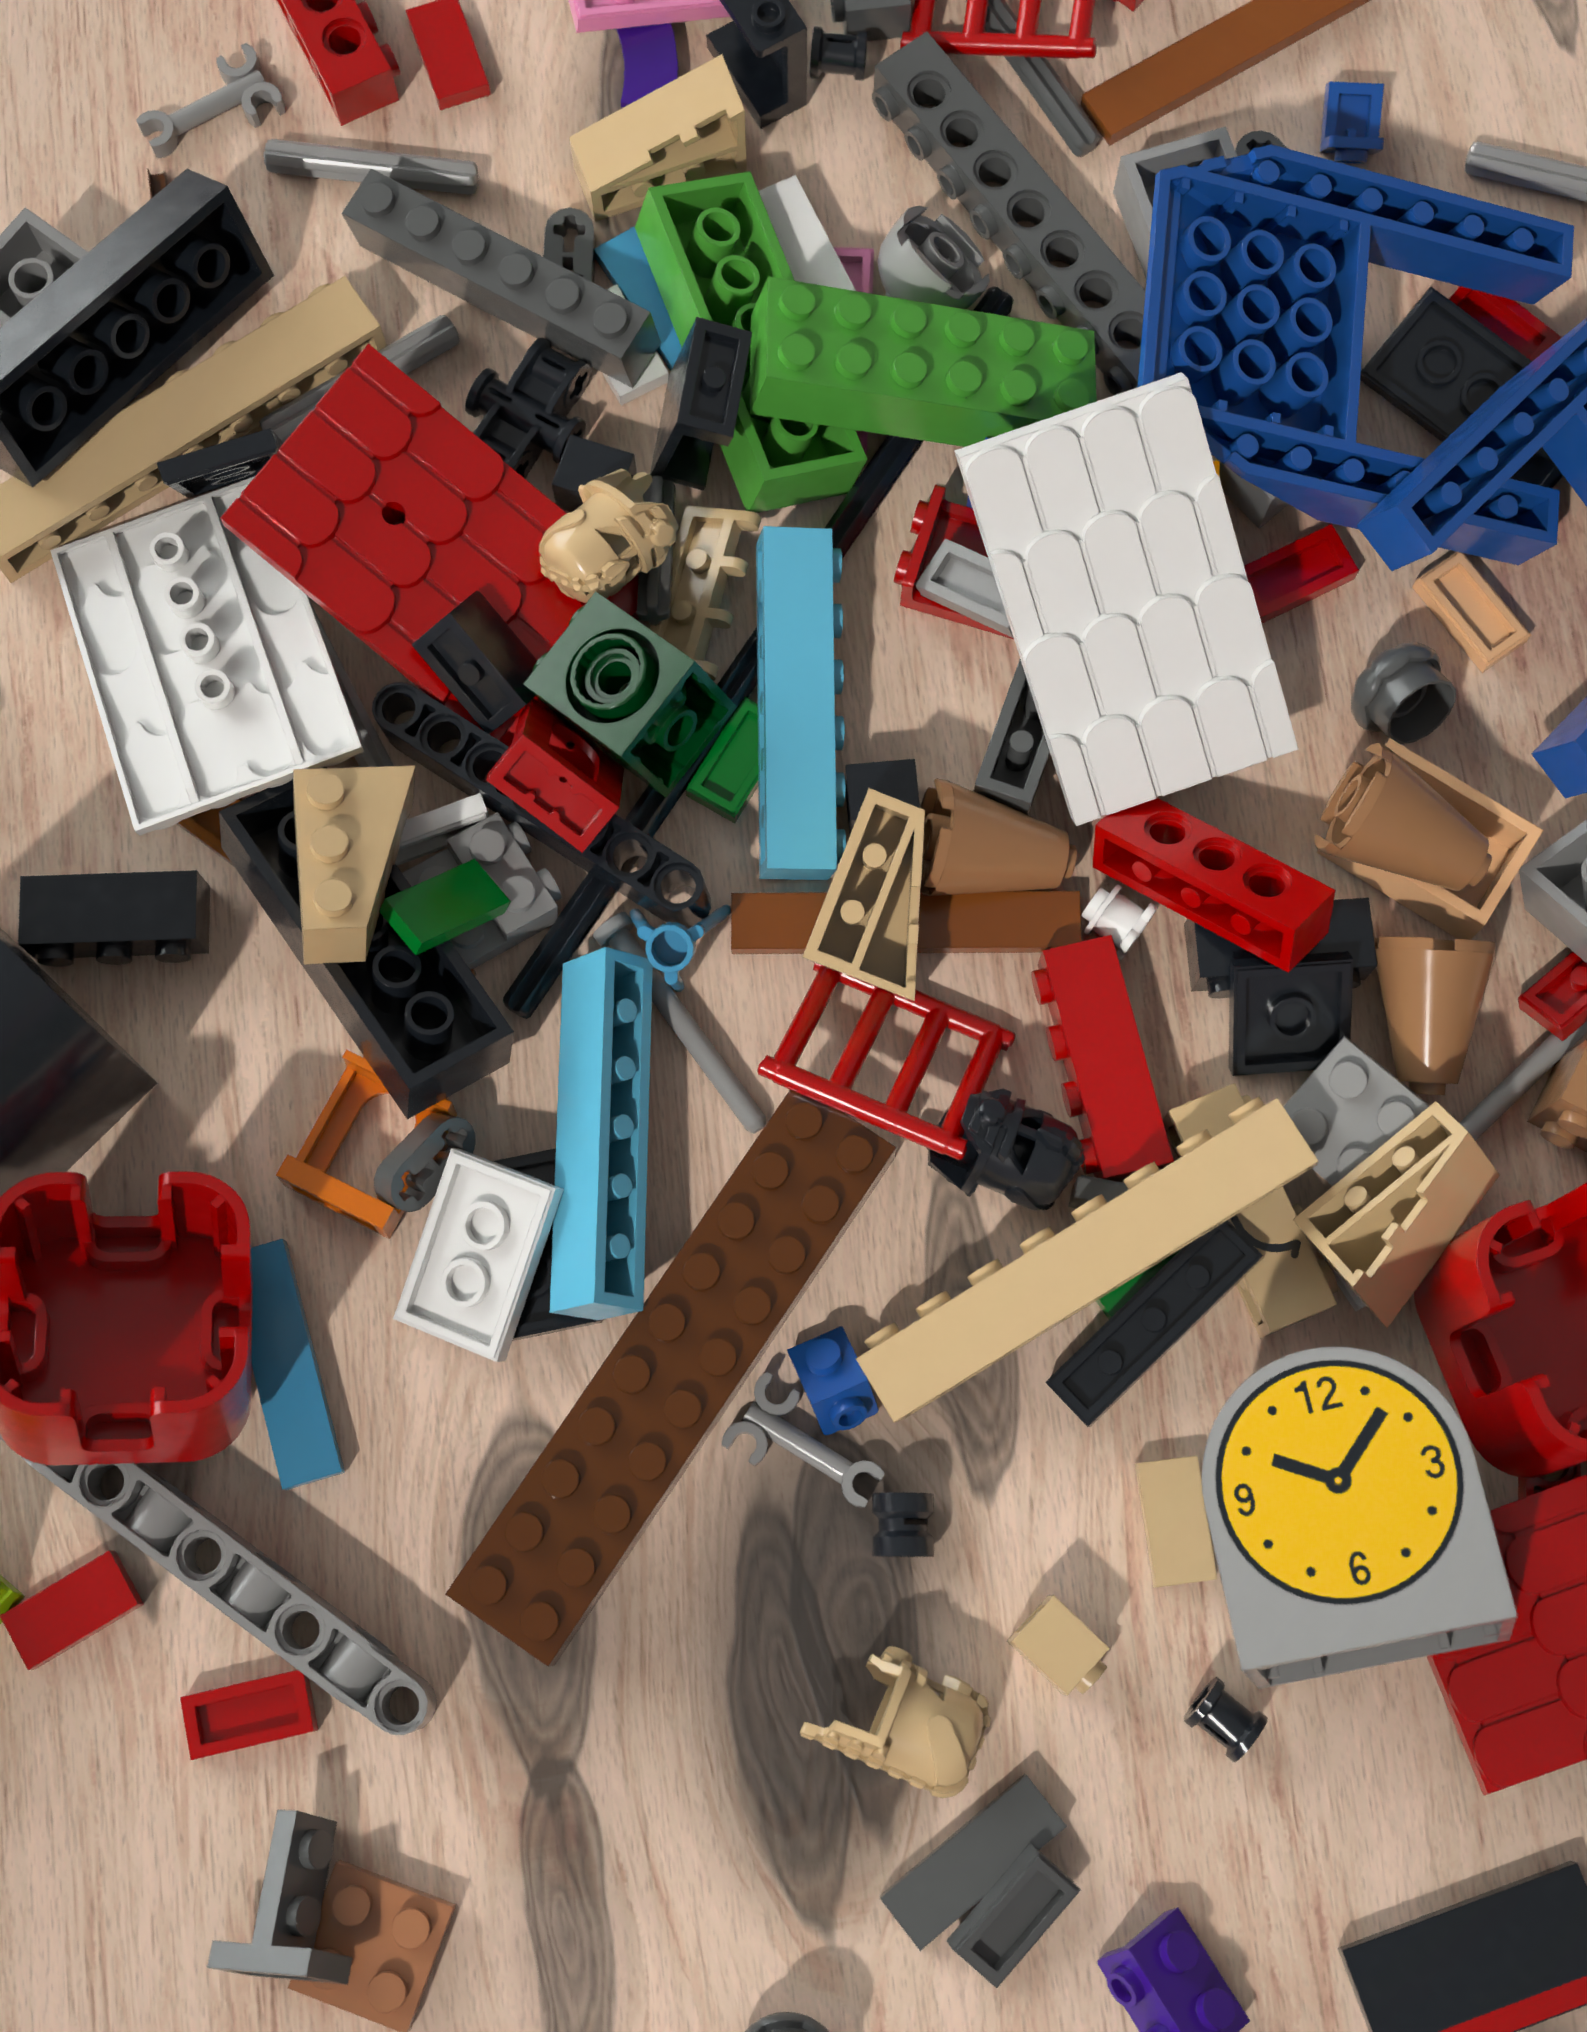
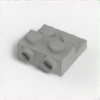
M498 812L447 839V849L402 872L412 887L472 859H476L511 902L503 915L450 939V942L470 970L552 926L558 915V906L555 902L562 898L559 887L546 868L536 872L525 856L532 850L522 828L515 821L506 825Z

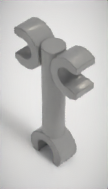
M247 43L241 45L246 59V63L242 67H230L222 55L216 58L219 72L225 84H227L226 86L170 115L162 111L152 110L141 114L137 118V124L144 137L156 131H163L159 137L149 141L156 158H165L171 155L177 148L179 135L241 103L247 120L255 128L261 126L256 108L262 103L273 104L280 115L286 113L285 104L279 89L272 83L265 82L261 74L257 54L252 46Z
M766 1372L760 1376L754 1389L756 1401L752 1403L742 1422L734 1423L726 1430L723 1435L722 1446L729 1450L737 1436L741 1434L753 1436L757 1446L748 1462L756 1466L763 1461L767 1454V1437L840 1483L846 1500L855 1507L865 1508L868 1500L854 1491L852 1481L860 1473L870 1474L873 1478L881 1481L885 1475L881 1467L874 1462L865 1460L852 1463L781 1418V1416L788 1415L795 1409L799 1402L800 1392L793 1389L785 1402L781 1404L770 1403L765 1396V1392L772 1382L773 1375Z

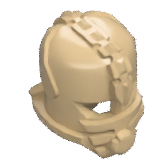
M621 468L579 486L578 491L583 504L576 510L562 516L549 527L539 543L541 573L548 577L551 582L555 581L562 593L583 603H587L595 591L607 599L609 596L616 594L641 571L647 574L651 568L659 567L665 561L669 548L677 540L675 533L679 527L668 505L643 501V494L651 485L652 476L645 472H640L632 478L627 470Z
M888 1646L880 1657L871 1654L866 1663V1667L873 1678L887 1686L869 1732L836 1720L826 1728L804 1722L800 1730L802 1737L816 1740L822 1743L823 1746L831 1750H838L851 1759L861 1760L867 1766L876 1770L881 1769L887 1772L888 1775L896 1779H903L916 1788L926 1789L932 1796L947 1798L963 1791L969 1783L968 1774L970 1770H974L977 1762L976 1755L978 1750L982 1749L985 1741L983 1737L984 1731L987 1727H990L991 1717L988 1715L989 1703L985 1696L974 1691L970 1684L949 1675H945L942 1684L927 1678L928 1670L913 1664V1658L910 1653L895 1646Z

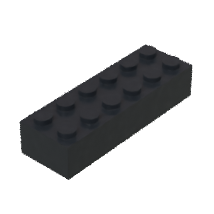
M186 169L0 327L1 470L33 488L274 276L227 185Z
M293 779L284 785L264 789L219 811L221 848L407 1119L510 1062L514 1031L450 940L415 955L380 913L365 962L304 964ZM393 864L385 890V898L411 887L396 864Z

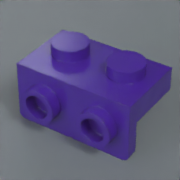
M1178 1907L1162 1913L1124 1947L1106 1952L1097 1960L1099 1968L1107 1979L1110 1993L1117 2002L1124 2006L1139 2032H1239L1250 2022V2019Z

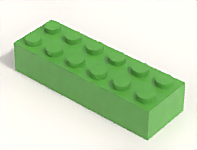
M751 171L648 188L635 230L681 347H683L696 317L751 332V314L767 277L795 281ZM749 348L734 435L728 447L720 445L745 510L760 513L848 494L868 460L856 430L749 414Z
M769 276L751 314L749 414L966 447L983 441L986 437L992 438L1097 401L1094 331Z

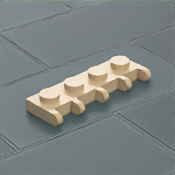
M686 505L677 540L673 548L671 615L669 619L661 621L660 625H651L650 630L696 661L714 681L719 668L711 662L704 661L713 628L729 629L732 624L733 614L724 609H719L728 576L745 577L748 563L745 560L734 557L741 531H758L762 518L757 513L746 510Z

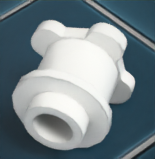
M1117 884L1110 893L1101 887L1081 916L1089 921L1084 931L1086 934L1090 935L1094 931L1101 937L1112 935L1114 945L1118 948L1116 952L1118 960L1121 962L1150 922L1158 907L1150 903L1146 910L1122 895L1120 893L1122 887Z

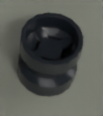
M913 1492L873 1493L872 1513L878 1518V1532L872 1537V1556L934 1557V1537L928 1532V1518L934 1513V1494Z

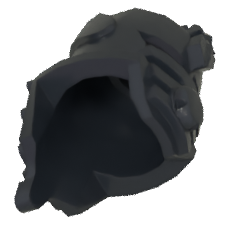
M1006 1089L970 1094L960 1120V1124L965 1132L963 1138L968 1140L964 1158L957 1160L928 1149V1165L969 1197L974 1194L978 1185L1005 1195L1013 1203L1032 1210L1050 1209L1063 1189L1071 1182L1074 1174L1078 1172L1080 1165L1084 1163L1083 1144L1078 1140L1076 1131L1072 1126L1054 1118L1048 1112L1026 1106V1100L1017 1098L1014 1101L1010 1099L1012 1092ZM947 1112L944 1114L941 1121L936 1126L941 1127Z

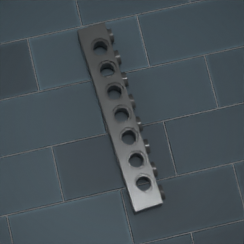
M925 32L876 64L872 100L881 117L886 121L893 120L903 132L911 153L918 160L925 159L937 173L938 182L945 194L952 200L957 198L969 212L971 222L979 235L984 239L991 238L1003 253V259L1009 271L1017 279L1024 278L1035 291L1038 304L1043 312L1050 319L1054 320L1057 318L1063 326L1094 331L1095 365L1103 373L1104 382L1110 393L1114 396L1137 388L1146 292L928 32ZM923 104H931V105H934V106H936V107H934V108H924V107H922V106H920V105H923ZM954 143H964V144H967V145H969V146H968V147L961 148V147H956V146H954V145H952V144H954ZM997 182L1003 186L990 187L984 183ZM1029 221L1034 223L1036 226L1023 227L1019 225L1017 222ZM1059 260L1066 262L1070 266L1059 268L1050 262ZM1093 300L1101 303L1104 307L1091 308L1083 302ZM1130 341L1137 345L1138 348L1125 349L1116 342Z

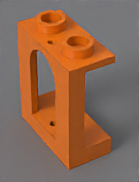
M346 1049L342 1056L347 1065L343 1075L297 1157L294 1158L287 1154L276 1176L285 1187L390 1239L405 1211L394 1208L379 1200L378 1197L376 1199L326 1174L361 1109L369 1100L378 1095L389 1094L366 1058ZM445 1098L416 1114L415 1127L432 1113L443 1112L457 1116L453 1103ZM445 1131L443 1133V1139L446 1137L448 1131ZM405 1172L401 1177L405 1185L401 1191L402 1193H405L409 1187L405 1180L409 1174L408 1172Z

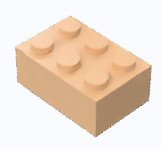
M1389 738L1385 746L1397 754L1489 840L1487 853L1492 855V861L1487 873L1477 885L1471 886L1468 884L1462 890L1454 891L1331 856L1320 850H1317L1316 853L1457 939L1471 940L1486 925L1544 830Z

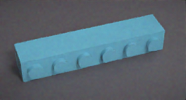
M763 526L756 543L759 879L828 880L837 870V864H839L846 847L845 830L836 829V807H843L845 801V775L843 772H836L835 750L842 751L845 736L843 716H835V694L842 693L844 667L842 660L834 659V638L840 639L842 635L843 609L841 604H833V583H839L841 580L842 552L840 548L832 547V529Z
M609 947L598 949L563 963L554 1185L564 1189L553 1220L550 1313L592 1320L608 1319L640 1312L644 1309L653 965L648 961V958Z

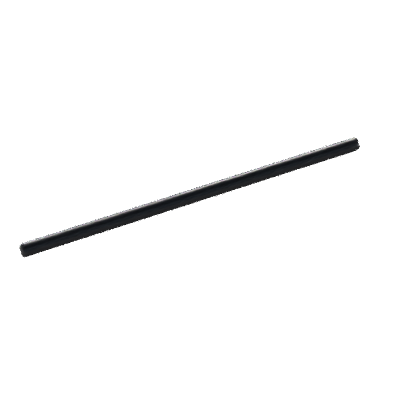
M994 286L987 289L973 311L1008 316L1012 311L1013 298L1009 293L1003 292L1000 288ZM888 435L833 514L825 528L832 529V547L841 549L842 559L923 440ZM757 627L717 684L737 708L745 697L748 698L757 685ZM737 708L670 794L665 798L648 785L625 818V821L652 838L654 837ZM634 856L626 860L622 865L621 871L629 873L640 856ZM590 873L586 875L503 996V1003L511 1012L525 1019L532 1016L562 972L563 963L569 961L615 894V889Z

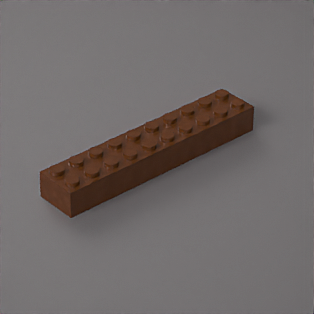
M789 1090L644 1302L643 1311L638 1312L445 1595L546 1666L556 1665L893 1162L896 1147L844 1112Z

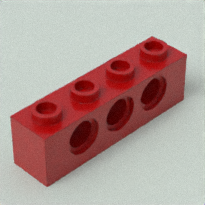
M276 0L341 126L399 101L394 78L401 75L399 65L388 43L379 46L373 36L379 31L372 12L365 1L357 4L355 0Z
M1156 797L1154 800L1106 815L1095 825L1093 868L1288 973L1329 933L1335 889L1195 818L1166 801Z

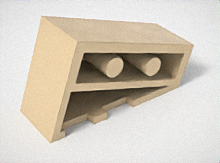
M722 54L569 137L573 166L595 222L641 207L647 190L650 187L747 172L745 109Z
M415 765L293 769L294 816L304 964L366 961L379 919V910L385 899V890L393 864L395 865L399 852L400 840L406 820L409 818L412 809Z
M868 788L802 956L803 958L915 1001L925 810Z
M1435 1101L1297 1215L1293 1221L1380 1322L1388 1328L1500 1174L1470 1133Z

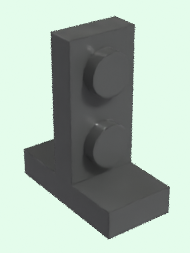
M277 1810L252 1944L212 1941L207 1968L254 1977L348 1985L353 1957L314 1949L317 1929L321 1921V1907L329 1864L333 1855L336 1821L297 1810Z

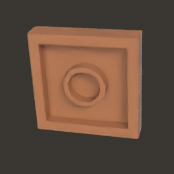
M337 1861L324 1891L321 1921L317 1929L314 1949L353 1957L348 1985L290 1980L288 1989L398 2032H409L457 1904L345 1861Z

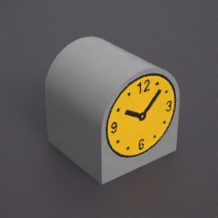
M1321 1347L1289 1354L1271 1362L1255 1372L1234 1391L1219 1412L1207 1440L1202 1466V1492L1241 1669L1259 1689L1510 1640L1517 1614L1474 1452L1460 1418L1450 1403L1429 1381L1410 1367L1376 1352L1349 1347Z

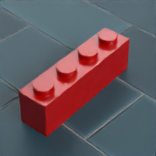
M1112 935L1043 950L1037 965L1038 970L1031 972L1032 984L1038 1004H1048L1053 1025L1046 1027L1048 1045L1053 1060L1063 1059L1068 1082L1061 1083L1062 1096L1068 1116L1070 1118L1078 1116L1084 1137L1079 1139L1083 1144L1082 1149H1084L1083 1155L1085 1160L1081 1165L1084 1174L1093 1173L1096 1178L1123 1182L1128 1176L1152 1162L1156 1163L1159 1170L1174 1162Z

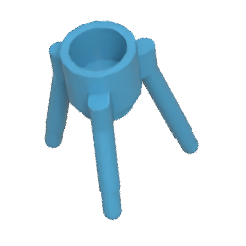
M723 905L690 928L677 922H668L660 925L658 928L650 926L643 913L636 908L630 911V917L637 928L638 937L646 941L645 952L648 961L654 968L664 972V979L667 984L671 985L676 992H681L684 989V982L680 976V970L692 960L696 952V940L725 920L731 914V907Z

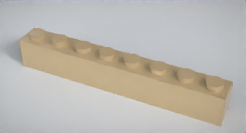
M346 276L332 284H323L315 288L304 301L285 312L272 314L256 330L237 341L224 343L216 349L213 356L190 370L184 369L176 372L166 381L165 385L147 396L133 399L33 488L15 477H11L1 483L0 570L9 582L13 583L52 559L50 550L90 536L167 489L169 486L163 483L157 466L158 462L262 431L260 420L263 417L345 371L352 365L354 359L368 343L377 351L385 348L387 344L380 324Z
M1259 1096L1247 1102L1228 1115L1234 1124L1213 1138L1207 1129L1192 1136L1176 1147L1180 1158L1161 1170H1159L1155 1162L1144 1166L1123 1180L1128 1188L1126 1192L1108 1203L1102 1194L1094 1197L1071 1212L1076 1222L1055 1235L1050 1226L1039 1231L1019 1245L1024 1255L1003 1267L999 1259L991 1261L967 1277L972 1285L971 1288L951 1299L947 1291H944L916 1308L920 1319L900 1331L897 1324L892 1323L867 1338L864 1342L869 1351L857 1357L856 1360L893 1422L902 1421L1317 1166L1318 1159L1279 1099L1276 1098L1265 1105Z

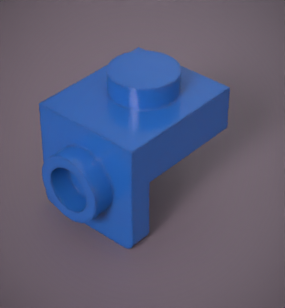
M1328 82L1326 84L1320 152L1335 153V162L1364 164L1367 163L1368 154L1374 155L1383 150L1384 138H1379L1384 84Z
M843 1326L787 1349L824 1435H830L839 1430L852 1429L860 1425L866 1418L878 1413L879 1409L869 1381L856 1360L857 1356Z

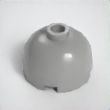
M915 206L908 208L894 223L880 247L878 267L882 284L886 290V296L967 309L983 294L990 282L989 274L981 279V274L978 270V267L984 261L980 250L969 236L946 216L941 214L933 221L928 217L921 216L927 207Z

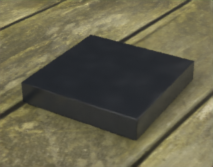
M1349 951L1307 954L1289 973L1260 957L1230 959L1229 1069L1232 1076L1315 1070L1344 1035L1351 1040L1354 959Z

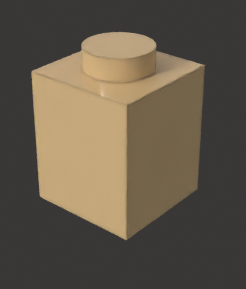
M1048 1595L1007 1640L1020 1655L1063 1695L1068 1696L1074 1688L1081 1694H1084L1107 1669V1666L1100 1659L1110 1648L1054 1595Z

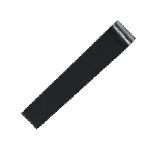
M394 682L384 686L376 694L372 702L373 716L388 741L397 750L467 795L473 796L480 793L487 808L495 813L498 812L501 817L511 823L517 822L523 831L666 923L677 922L690 928L708 916L711 910V897L700 870L692 862L616 814L612 816L582 853L492 784L483 782L485 776L509 746L410 684ZM407 711H415L412 718L407 722L394 724L400 714ZM452 739L460 740L458 746L453 751L438 753L440 747L445 742ZM634 856L647 858L645 865L640 870L631 873L621 871L623 863ZM690 886L695 888L693 896L688 901L683 903L668 901L670 893L678 887Z

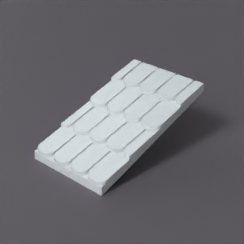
M1182 372L954 450L1067 808L1076 826L1099 819L1103 815H1110L1154 800L1158 796H1165L1212 780L1213 777H1220L1267 761L1268 758H1275L1298 750L1275 662L1271 659L1254 593L1247 579L1220 477L1217 475L1196 398L1192 394L1188 378Z
M254 477L50 550L134 831L139 836L154 830L171 827L183 819L207 810L225 807L239 798L266 788L284 785L293 779V769H320L334 766L364 752L309 596L229 531L220 519L236 498L241 496V492Z

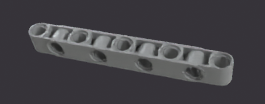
M22 1457L36 1471L341 1703L361 1713L383 1731L392 1735H405L424 1728L431 1721L436 1711L437 1699L433 1688L424 1678L402 1663L379 1640L145 1463L44 1465ZM117 1466L123 1473L124 1486L115 1498L108 1500L102 1494L100 1487L101 1479L106 1471ZM211 1538L220 1547L221 1560L212 1572L206 1574L197 1566L196 1552L199 1545ZM304 1612L313 1614L320 1626L316 1642L308 1648L298 1645L292 1634V1625L295 1619ZM401 1686L412 1689L419 1700V1711L416 1717L409 1723L397 1720L390 1710L391 1696Z

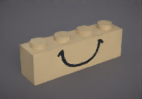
M1233 1083L1170 1109L1162 1120L1178 1159L1180 1155L1176 1147L1192 1136L1207 1129L1213 1138L1234 1125L1228 1115L1251 1101L1250 1096L1244 1095L1241 1097L1236 1084ZM1283 1187L1228 1220L1264 1256L1236 1285L1260 1339L1325 1312L1337 1305L1333 1296L1334 1293L1338 1292L1335 1276L1324 1259H1316L1306 1235L1293 1221L1303 1209L1298 1203L1291 1205Z

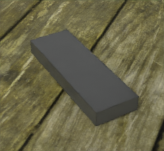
M1024 1774L879 1897L921 1951L979 1902L1030 1843L1040 1850L1067 1826L1029 1777Z

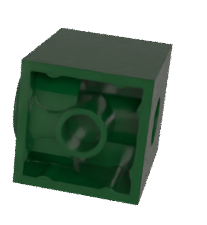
M596 591L588 602L574 613L567 629L549 652L538 659L533 672L523 684L567 725L665 798L737 708L696 661Z

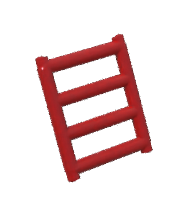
M914 0L910 31H903L900 41V48H902L925 32H928L946 54L1064 59L1095 58L1097 53L1096 38L1091 37L1096 0H1074L1069 35L1037 34L1042 0H1020L1015 34L984 33L989 0H967L963 32L932 31L936 0Z
M814 962L813 970L817 974L774 1057L766 1055L764 1060L760 1062L757 1070L758 1075L935 1152L948 1155L957 1160L963 1159L967 1151L966 1144L968 1140L963 1138L965 1132L960 1124V1120L970 1094L982 1093L1000 1051L1004 1050L1007 1052L1008 1048L1013 1045L1016 1038L1015 1032L915 989V1001H912ZM838 982L870 995V998L828 1080L796 1065ZM892 1005L925 1019L886 1102L882 1103L852 1090V1087ZM946 1028H949L979 1042L941 1127L907 1112Z

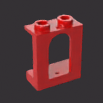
M532 699L499 739L509 748L489 771L486 781L583 853L620 807L624 768L543 705ZM572 741L574 746L568 747L566 743Z

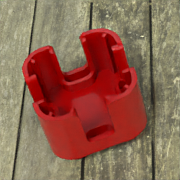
M191 1171L162 1173L158 1177L157 1204L159 1214L152 1216H102L94 1213L87 1177L76 1172H49L34 1175L18 1182L0 1197V1435L15 1453L29 1461L44 1465L191 1462L203 1460L221 1452L239 1436L247 1422L251 1408L253 1275L249 1215L242 1199L232 1187L222 1180L205 1173Z
M1586 1182L1558 1199L1536 1209L1531 1200L1506 1207L1455 1236L1414 1291V1302L1419 1319L1472 1444L1488 1463L1500 1471L1516 1477H1540L1587 1461Z

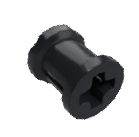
M814 26L810 78H819L821 73L853 75L855 80L864 81L868 32L859 31L857 35L824 33L822 27Z
M1215 1677L1191 1704L1184 1716V1722L1190 1727L1198 1725L1227 1748L1225 1756L1235 1763L1257 1740L1267 1723L1268 1717L1260 1711L1254 1714L1224 1691V1682Z

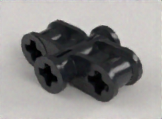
M540 337L529 347L508 384L499 380V374L496 371L486 368L475 379L465 403V411L473 417L484 416L473 433L496 451L505 463L525 479L543 449L553 454L554 462L559 464L570 435L583 438L585 434V420L578 416L572 419L566 416L581 398L587 387L592 371L591 364L583 359L577 362L553 350L551 342Z

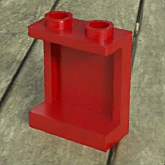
M935 484L930 501L919 500L913 517L910 533L918 535L913 552L903 550L896 568L894 583L902 585L900 606L1014 639L921 596L915 586L945 538L988 557L973 508L947 501L945 499L946 487Z

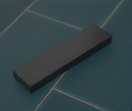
M1227 1220L1183 1247L1045 1383L1087 1427H1091L1233 1289L1264 1256Z

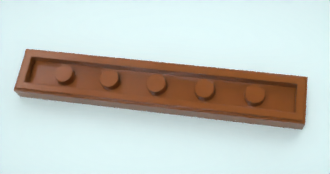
M1252 0L1082 94L1080 105L1110 146L1371 0Z
M1006 891L938 896L920 895L917 953H1042L1043 950L1081 942L1080 891ZM828 892L731 893V953L804 954Z

